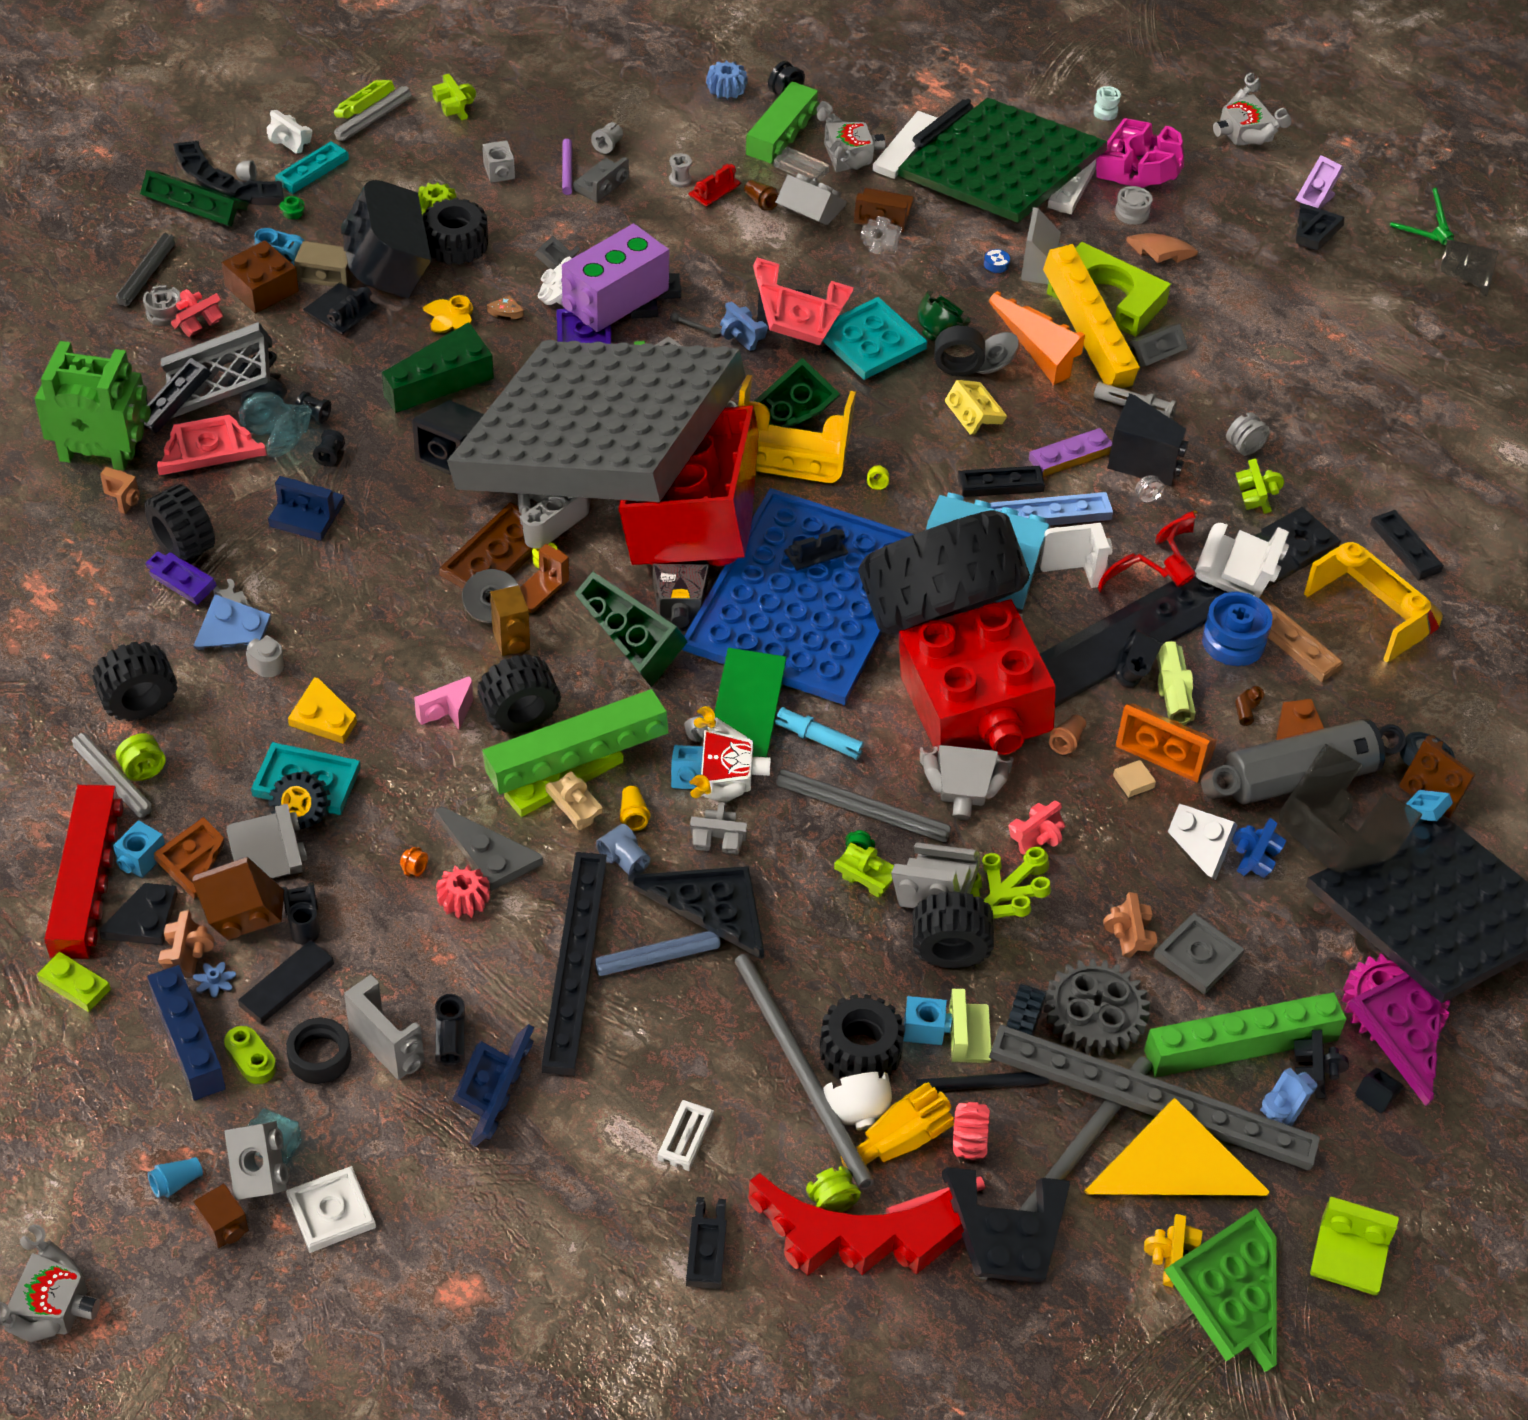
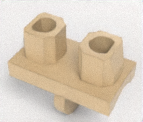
M571 771L559 781L546 784V792L569 817L578 830H582L593 824L594 818L603 813V807L586 789L587 785L583 779L577 778Z

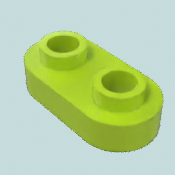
M237 1026L229 1030L224 1038L225 1050L244 1078L253 1084H263L270 1081L276 1073L275 1058L258 1034L248 1026ZM239 1039H245L242 1042H237ZM256 1061H263V1063L259 1065L253 1064Z

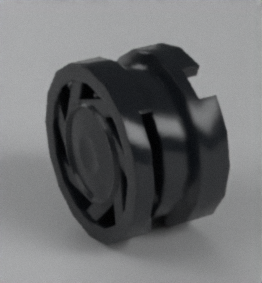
M788 61L780 62L769 76V90L773 93H778L780 96L792 81L803 85L805 81L804 71L794 67Z

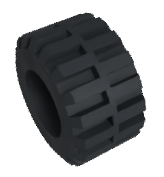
M453 198V200L444 199L442 202L433 203V207H428L426 213H423L430 257L436 258V261H444L446 264L451 265L452 263H457V265L463 264V262L469 263L474 258L478 259L481 257L482 253H485L487 250V215L484 209L479 207L477 203H470L467 199L459 200V198Z
M176 484L145 501V514L148 525L156 541L166 554L171 552L179 559L187 562L214 547L215 535L210 518L201 502L187 487Z
M131 642L130 645H120L117 649L108 651L106 657H101L98 661L99 665L93 669L94 675H92V680L103 708L109 716H114L117 720L146 719L147 716L158 714L157 711L160 709L164 710L168 706L167 703L174 699V693L177 692L178 688L176 685L177 680L163 650H160L159 646L155 644L150 645L149 642H142L141 644Z
M524 654L521 657L516 655L507 660L503 659L499 664L490 667V671L484 673L481 677L482 681L478 683V696L491 725L505 733L511 731L520 733L523 730L528 731L535 726H540L544 723L543 721L553 716L552 712L558 709V703L561 701L560 691L547 663L538 656L531 657V655Z
M941 892L938 895L928 896L927 899L918 902V906H915L913 910V951L922 961H927V964L937 965L942 968H960L981 963L984 961V958H988L991 955V951L994 949L993 910H991L989 903L984 902V899L974 897L970 893Z
M855 994L850 995V1000H846L843 997L838 1000L837 1006L832 1004L828 1008V1014H825L822 1020L819 1047L821 1060H825L824 1066L828 1071L833 1069V1076L837 1079L869 1072H878L879 1078L885 1072L890 1077L892 1070L897 1069L901 1059L905 1029L904 1025H902L900 1014H895L896 1009L891 1004L888 1006L884 1005L885 1000L879 997L877 1000L871 999L872 995L864 994V998H858V995ZM863 1034L872 1037L877 1042L871 1045H858L849 1041L847 1037Z

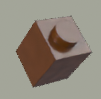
M224 1183L193 1201L198 1220L218 1249L226 1244L238 1241L244 1233L249 1231L245 1212Z

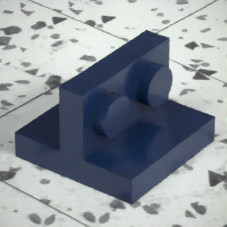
M279 476L275 482L278 504L268 518L269 527L322 541L345 503L344 495L332 492V490Z

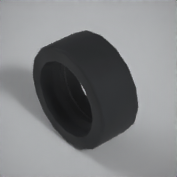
M959 325L948 327L940 332L935 341L934 360L937 367L944 373L952 376H967L980 370L985 362V340L983 335L976 329ZM954 345H966L973 348L975 353L966 357H954L947 354L944 350Z
M323 1017L308 1019L298 1024L289 1033L286 1042L290 1069L296 1077L308 1083L321 1084L337 1079L347 1070L352 1058L349 1035L345 1028L333 1019ZM325 1038L338 1044L339 1051L337 1054L325 1062H306L299 1056L301 1047L313 1039Z

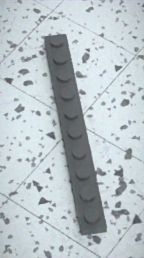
M1000 1024L989 1055L991 1059L1152 1116H1156L1173 1098H1176L1215 1138L1309 1171L1314 1165L1320 1136Z

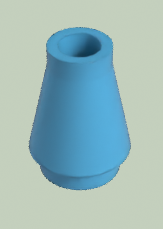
M197 1157L155 1165L154 1170L148 1172L149 1184L157 1198L161 1196L168 1198L196 1178L203 1176L202 1166Z

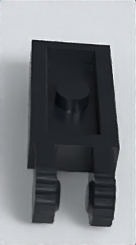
M697 1197L695 1217H692L686 1286L721 1289L727 1220H725L726 1199H718L715 1213L717 1219L703 1218L706 1210L705 1197Z

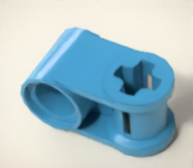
M261 228L254 235L255 245L264 240L267 241L288 261L292 259L291 263L293 265L300 246L305 241L298 235L287 234L272 228Z

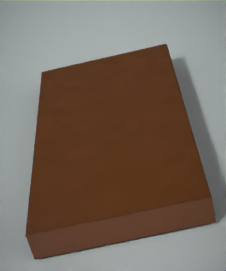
M511 502L505 506L439 568V576L463 589L467 580L482 570L497 569L509 575L516 572L532 556L533 548L525 544L523 525L520 523V516L522 514L519 513V507Z

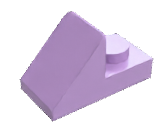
M1320 155L1295 200L1321 209L1335 196L1332 189L1344 167Z

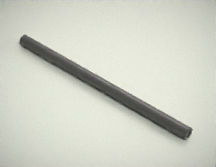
M748 954L739 955L735 959L737 968L860 1190L870 1188L874 1184L872 1175L839 1116L828 1103L822 1085Z
M1139 1057L1129 1070L1147 1075L1153 1066L1147 1058ZM1106 1099L1044 1178L1065 1180L1123 1105ZM1036 1189L1019 1210L1037 1212Z

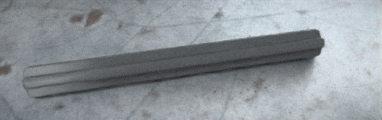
M781 769L777 776L776 784L780 787L942 842H947L951 833V826L949 824L786 769Z

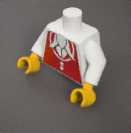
M704 706L697 710V713L701 714L704 719L698 717L694 720V725L697 728L708 726L709 731L704 730L701 775H697L689 781V784L697 786L690 792L693 798L704 796L705 798L727 803L743 795L744 792L751 790L752 775L770 776L771 757H753L752 740L747 739L745 735L715 718V713L710 707Z

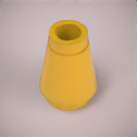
M628 786L622 791L620 822L626 824L632 831L642 830L648 824L650 812L640 793V789L636 786Z

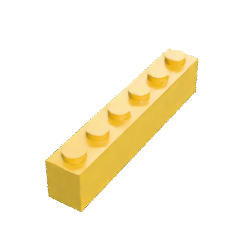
M1070 244L1050 249L1043 271L1076 332L1085 334L1084 347L1103 383L1121 389L1132 386L1140 366L1074 245Z

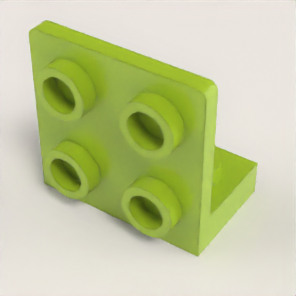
M1330 1197L1322 1216L1310 1275L1372 1295H1378L1389 1245L1397 1229L1399 1217Z

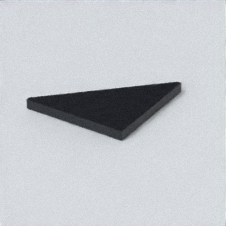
M749 866L628 875V886L758 958H764V946Z

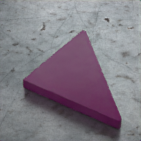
M1404 972L1352 998L1348 1005L1423 1104L1427 1106L1434 1099L1433 1081L1436 1077L1438 1056L1436 1047L1441 1022L1439 1014L1440 1002Z

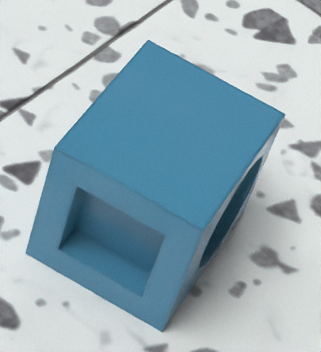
M138 820L113 845L117 859L116 863L119 868L126 873L132 872L143 878L157 864V861L154 859V852L165 845L163 834Z
M907 996L903 1042L942 1045L944 1033H950L952 1014L946 1013L947 1000Z

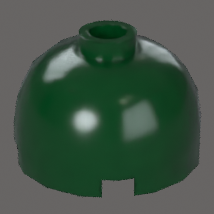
M927 291L918 306V322L924 328L922 334L932 341H935L940 332L948 327L957 325L968 326L971 322L969 317L966 320L961 317L964 311L941 295L937 299L932 297L933 291Z

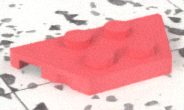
M231 415L218 416L175 424L170 433L171 438L164 447L163 459L157 463L159 476L266 456V449L262 442L258 444L252 439L251 433L245 427L239 426L238 422Z

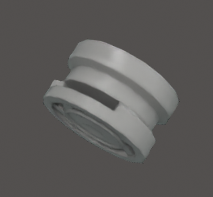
M1137 186L1121 189L1117 195L1115 215L1119 220L1127 224L1137 225L1144 223L1150 216V206L1153 201L1152 195L1149 191Z
M167 285L152 287L153 291L150 293L146 291L143 296V303L146 308L145 314L148 321L158 326L172 325L171 321L175 320L178 314L176 303L181 301L180 292L174 287L172 289L167 288Z
M1247 412L1246 417L1242 415L1231 424L1226 434L1227 441L1234 447L1236 446V450L1244 456L1255 453L1260 449L1270 434V428L1260 421V418L1253 412Z

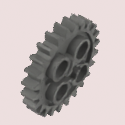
M1094 959L1090 960L1089 966H1085L1081 960H1078L1076 969L1067 964L1064 973L1057 971L1055 980L1049 981L1043 1009L1044 1013H1048L1046 1023L1054 1024L1053 1034L1063 1033L1062 1043H1066L1069 1040L1074 1041L1073 1050L1083 1045L1085 1046L1086 1054L1089 1055L1092 1048H1097L1100 1056H1103L1105 1048H1109L1113 1055L1116 1054L1118 1045L1127 1050L1130 1041L1137 1043L1139 1035L1144 1034L1150 1016L1148 1012L1150 1001L1145 1000L1147 990H1139L1141 981H1130L1131 971H1127L1124 974L1119 973V964L1114 966L1113 969L1108 968L1107 960H1104L1101 966H1097Z

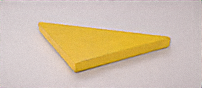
M1173 1098L1084 1190L1087 1195L1266 1196L1270 1192L1176 1098Z

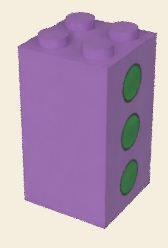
M634 223L562 264V305L567 311H571L580 318L584 324L589 325L596 332L601 331L669 290V249Z

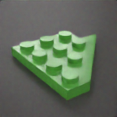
M1255 1208L1171 1264L1164 1271L1225 1361H1228L1248 1347L1266 1372L1277 1365L1276 1236Z

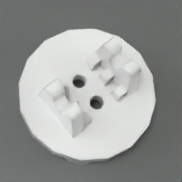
M566 257L554 270L550 268L542 275L541 281L543 284L538 293V298L546 305H552L556 302L562 305V264L572 259L571 257Z

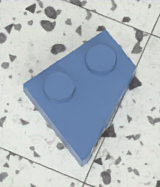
M215 594L193 646L197 650H204L206 647L222 646L226 648L235 647L238 644L248 645L256 638L261 640L271 620V614Z

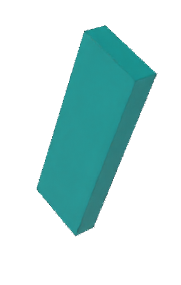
M330 141L275 175V181H282V187L294 194L347 161L349 154L346 150Z

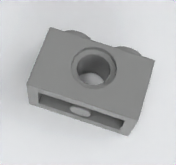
M277 1121L224 1130L233 1193L236 1200L270 1195L287 1190L288 1169L282 1160L283 1136L281 1130L277 1127ZM256 1152H259L263 1157L261 1168L255 1163Z

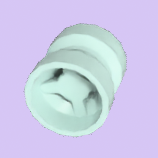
M1103 86L1097 90V102L1094 106L1095 117L1104 121H1110L1117 117L1118 104L1121 93L1117 88Z

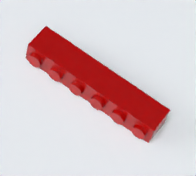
M77 784L44 938L49 958H53L60 951L71 959H89L91 946H96L98 930L95 926L96 921L101 920L103 915L101 896L102 893H107L108 890L106 871L113 864V850L111 846L112 842H117L118 839L117 817H122L123 799L118 798L116 787L113 785Z

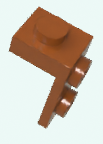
M548 544L539 549V570L520 587L530 613H534L569 581V557L561 550H556Z

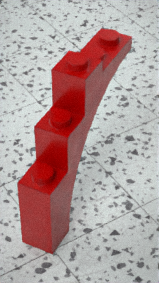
M761 1173L749 1180L748 1199L751 1206L758 1213L763 1212L771 1220L774 1229L782 1237L786 1236L784 1254L787 1261L792 1267L800 1268L807 1276L837 1252H839L840 1258L848 1267H854L863 1275L892 1251L896 1260L903 1267H909L917 1275L961 1239V1233L964 1232L958 1213H954L950 1201L953 1199L950 1189L934 1200L908 1210L883 1215H852L828 1211L804 1203L779 1189Z

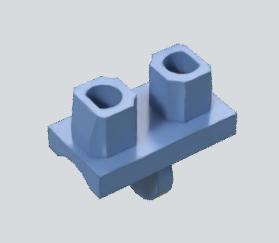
M732 301L726 303V314L720 322L722 336L727 340L735 338L749 351L755 350L758 340L765 338L768 326L763 321L755 322L752 320L751 311L746 306L739 308Z
M1291 1068L1286 1069L1273 1090L1265 1095L1260 1110L1267 1118L1292 1126L1317 1088V1083L1306 1072L1297 1075Z

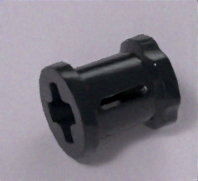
M303 391L295 403V412L301 416L305 414L315 418L316 422L322 424L328 419L332 404L327 399L319 400L312 397L311 393Z
M324 430L321 434L320 445L316 446L313 450V458L316 462L323 466H333L337 462L338 451L345 445L344 436L336 430Z

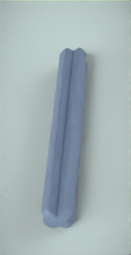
M711 931L597 957L595 959V967L599 976L717 949L720 947V938Z

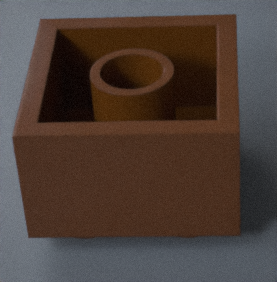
M265 240L221 262L225 287L255 314L299 291L296 267Z

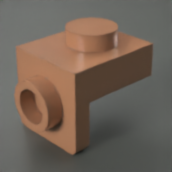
M106 466L100 473L104 494L117 498L119 512L126 514L132 506L137 504L140 497L136 477Z

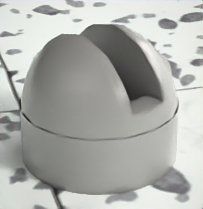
M253 160L242 161L236 167L235 172L239 179L255 181L257 171Z
M703 716L690 718L684 723L686 734L692 741L700 742V737L704 739V730L709 731L708 726L697 728L694 725V720L698 717L704 719Z

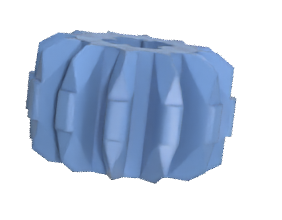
M727 60L725 63L718 61L716 65H711L706 76L707 88L710 89V94L717 95V98L726 97L727 100L729 97L737 98L738 95L744 94L748 80L744 66L737 65L736 62L728 63Z

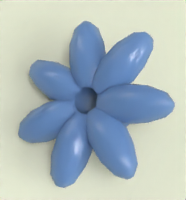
M225 962L219 963L216 968H213L208 963H204L203 970L205 974L193 975V979L201 983L197 987L196 992L203 993L209 989L211 997L216 998L219 988L224 991H231L232 986L227 981L233 979L236 973L233 971L224 972Z

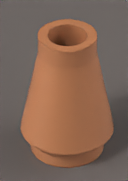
M1075 714L1053 729L1049 739L1051 748L1061 755L1075 751L1082 732L1086 727L1085 719Z

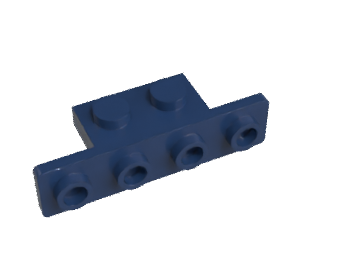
M530 1024L516 1035L508 1055L483 1041L475 1047L452 1101L481 1116L470 1140V1144L475 1147L484 1139L490 1140L498 1127V1122L495 1121L496 1116L507 1105L510 1099V1094L507 1093L510 1084L513 1085L522 1071V1067L519 1066L520 1060L528 1054L534 1042L530 1038L534 1027Z

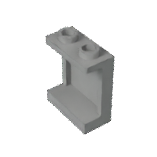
M371 974L344 992L349 1030L397 1080L417 1071L424 1062L421 1026L414 1022L403 1031H399L383 1015L379 982Z

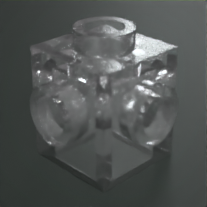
M877 216L876 220L869 219L868 224L863 225L860 238L864 240L863 245L869 247L868 252L883 255L884 251L896 254L902 228L891 224L892 220L889 218ZM883 233L882 237L877 239L878 234Z

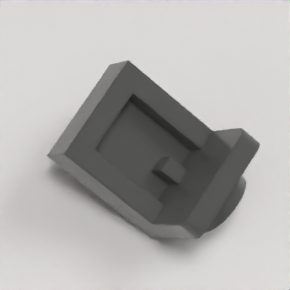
M552 235L534 255L549 269L554 270L566 257H576L580 248L576 246L570 251Z

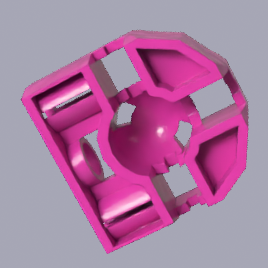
M1124 118L1108 139L1107 150L1096 159V178L1145 188L1148 185L1162 184L1170 179L1174 180L1184 167L1181 133L1170 126H1165L1157 137V135L1153 134L1152 123ZM1143 155H1144V157H1143L1142 159H1140V160L1137 159L1138 156H1143ZM1133 170L1138 172V175H1134L1133 178H1130V174L1133 172Z

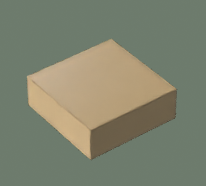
M1141 760L1114 769L1113 777L1128 798L1155 788L1156 781Z

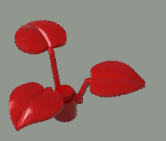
M1193 510L1167 524L1157 534L1156 545L1167 540L1174 553L1163 562L1166 566L1164 569L1143 555L1132 553L1107 569L1099 582L1098 591L1101 592L1109 579L1140 561L1158 571L1163 578L1169 575L1177 587L1188 583L1197 573L1185 557L1181 555L1174 537L1184 533H1193L1194 522L1198 512Z

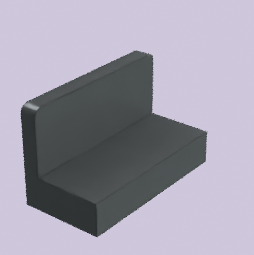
M1180 323L1161 327L1126 342L1129 348L1134 347L1140 367L1150 365L1188 349Z

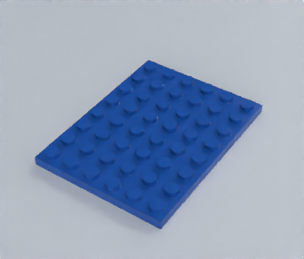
M770 488L752 518L745 557L737 558L734 562L724 566L684 635L688 643L682 650L721 664H725L728 648L786 656L783 685L845 705L882 634L881 630L878 629L858 573L859 566L868 554L914 534ZM834 528L844 531L845 540L841 542L848 551L847 555L796 571L784 552V549H788L794 541H801L810 537L818 539L820 534L829 532Z

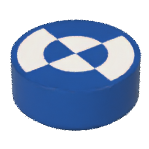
M992 249L986 252L984 267L988 271L1002 273L1009 268L1010 256L1007 252L1000 249Z

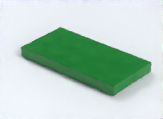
M728 648L714 711L715 718L725 722L745 735L747 739L753 741V757H768L786 666V656Z

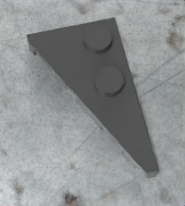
M442 806L435 809V817L475 870L480 868L483 877H487L491 891L543 865V856L540 853Z

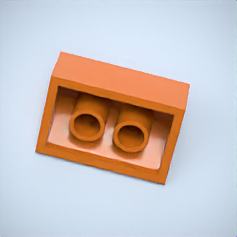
M1126 704L1123 709L1115 746L1198 783L1212 759L1217 740L1184 726L1177 721L1159 715L1150 709L1136 704Z

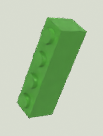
M792 81L747 133L746 155L773 164L778 156H782L787 145L790 142L792 143L797 133L806 127L812 115L815 116L817 114L816 108L820 104L817 101L818 90Z

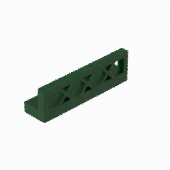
M147 169L140 194L228 226L233 225L237 209L247 210L249 205L248 202L163 172Z

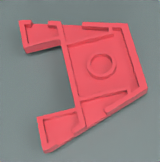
M757 257L753 265L769 330L820 346L851 296L854 287L831 281L828 286L827 300L777 285L779 264Z

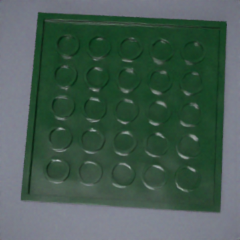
M986 98L928 145L903 162L898 167V176L1018 223L1033 211V207L1037 208L1107 150V141L1078 131L1075 128L1056 123L1053 120L1042 118L1034 113L998 102L995 99Z

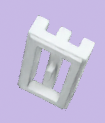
M682 1100L658 1152V1161L664 1162L668 1160L670 1165L677 1167L680 1164L684 1170L690 1171L714 1117V1110ZM687 1110L691 1111L692 1114L675 1152L669 1151ZM703 1115L704 1117L686 1157L682 1156L699 1116Z

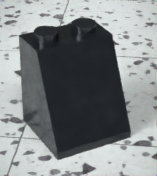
M1129 393L1115 427L1107 469L1171 486L1174 477H1180L1184 461L1180 460V457L1185 456L1189 441L1184 440L1186 428L1136 395Z
M448 400L416 416L412 420L415 460L451 475L447 460L484 414Z

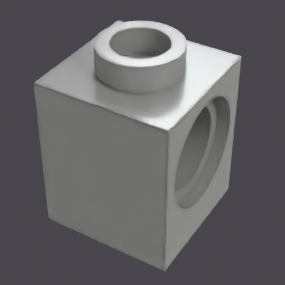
M508 141L482 144L483 164L490 183L515 179L514 157Z

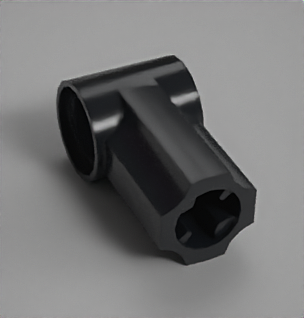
M445 994L439 997L435 1004V1061L448 1066L457 1065V1063L465 1060V1005L462 998L458 995ZM446 1013H455V1014H456L455 1016H452V1017H447V1016H445Z

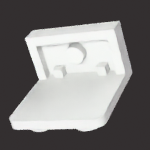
M1101 523L1056 527L1046 530L1039 562L1041 571L1047 572L1084 567L1091 588L1098 587L1102 576L1108 569V555L1112 554L1111 540L1106 538Z

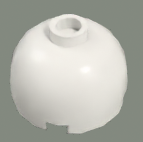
M878 1072L848 1076L841 1079L842 1086L833 1089L831 1082L823 1088L828 1103L839 1116L844 1125H855L858 1131L869 1129L875 1123V1120L879 1119L890 1108L892 1102L889 1076L885 1072L882 1078H879Z

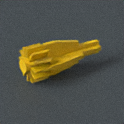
M928 1082L893 1104L865 1132L868 1139L856 1147L865 1165L879 1157L880 1161L885 1162L916 1150L954 1126V1117L949 1113L952 1106L945 1094L941 1091L937 1093L936 1088H932ZM840 1157L843 1166L847 1167L843 1158Z

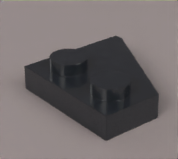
M1301 203L1296 243L1310 249L1319 250L1344 226L1345 217Z
M144 883L100 928L101 939L163 946L165 925L169 924L178 895L177 887L173 885Z

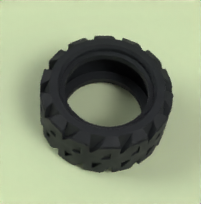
M995 510L959 518L886 545L868 554L860 564L858 571L878 629L890 635H899L901 630L990 604L1022 590L1030 579V574L1009 516Z

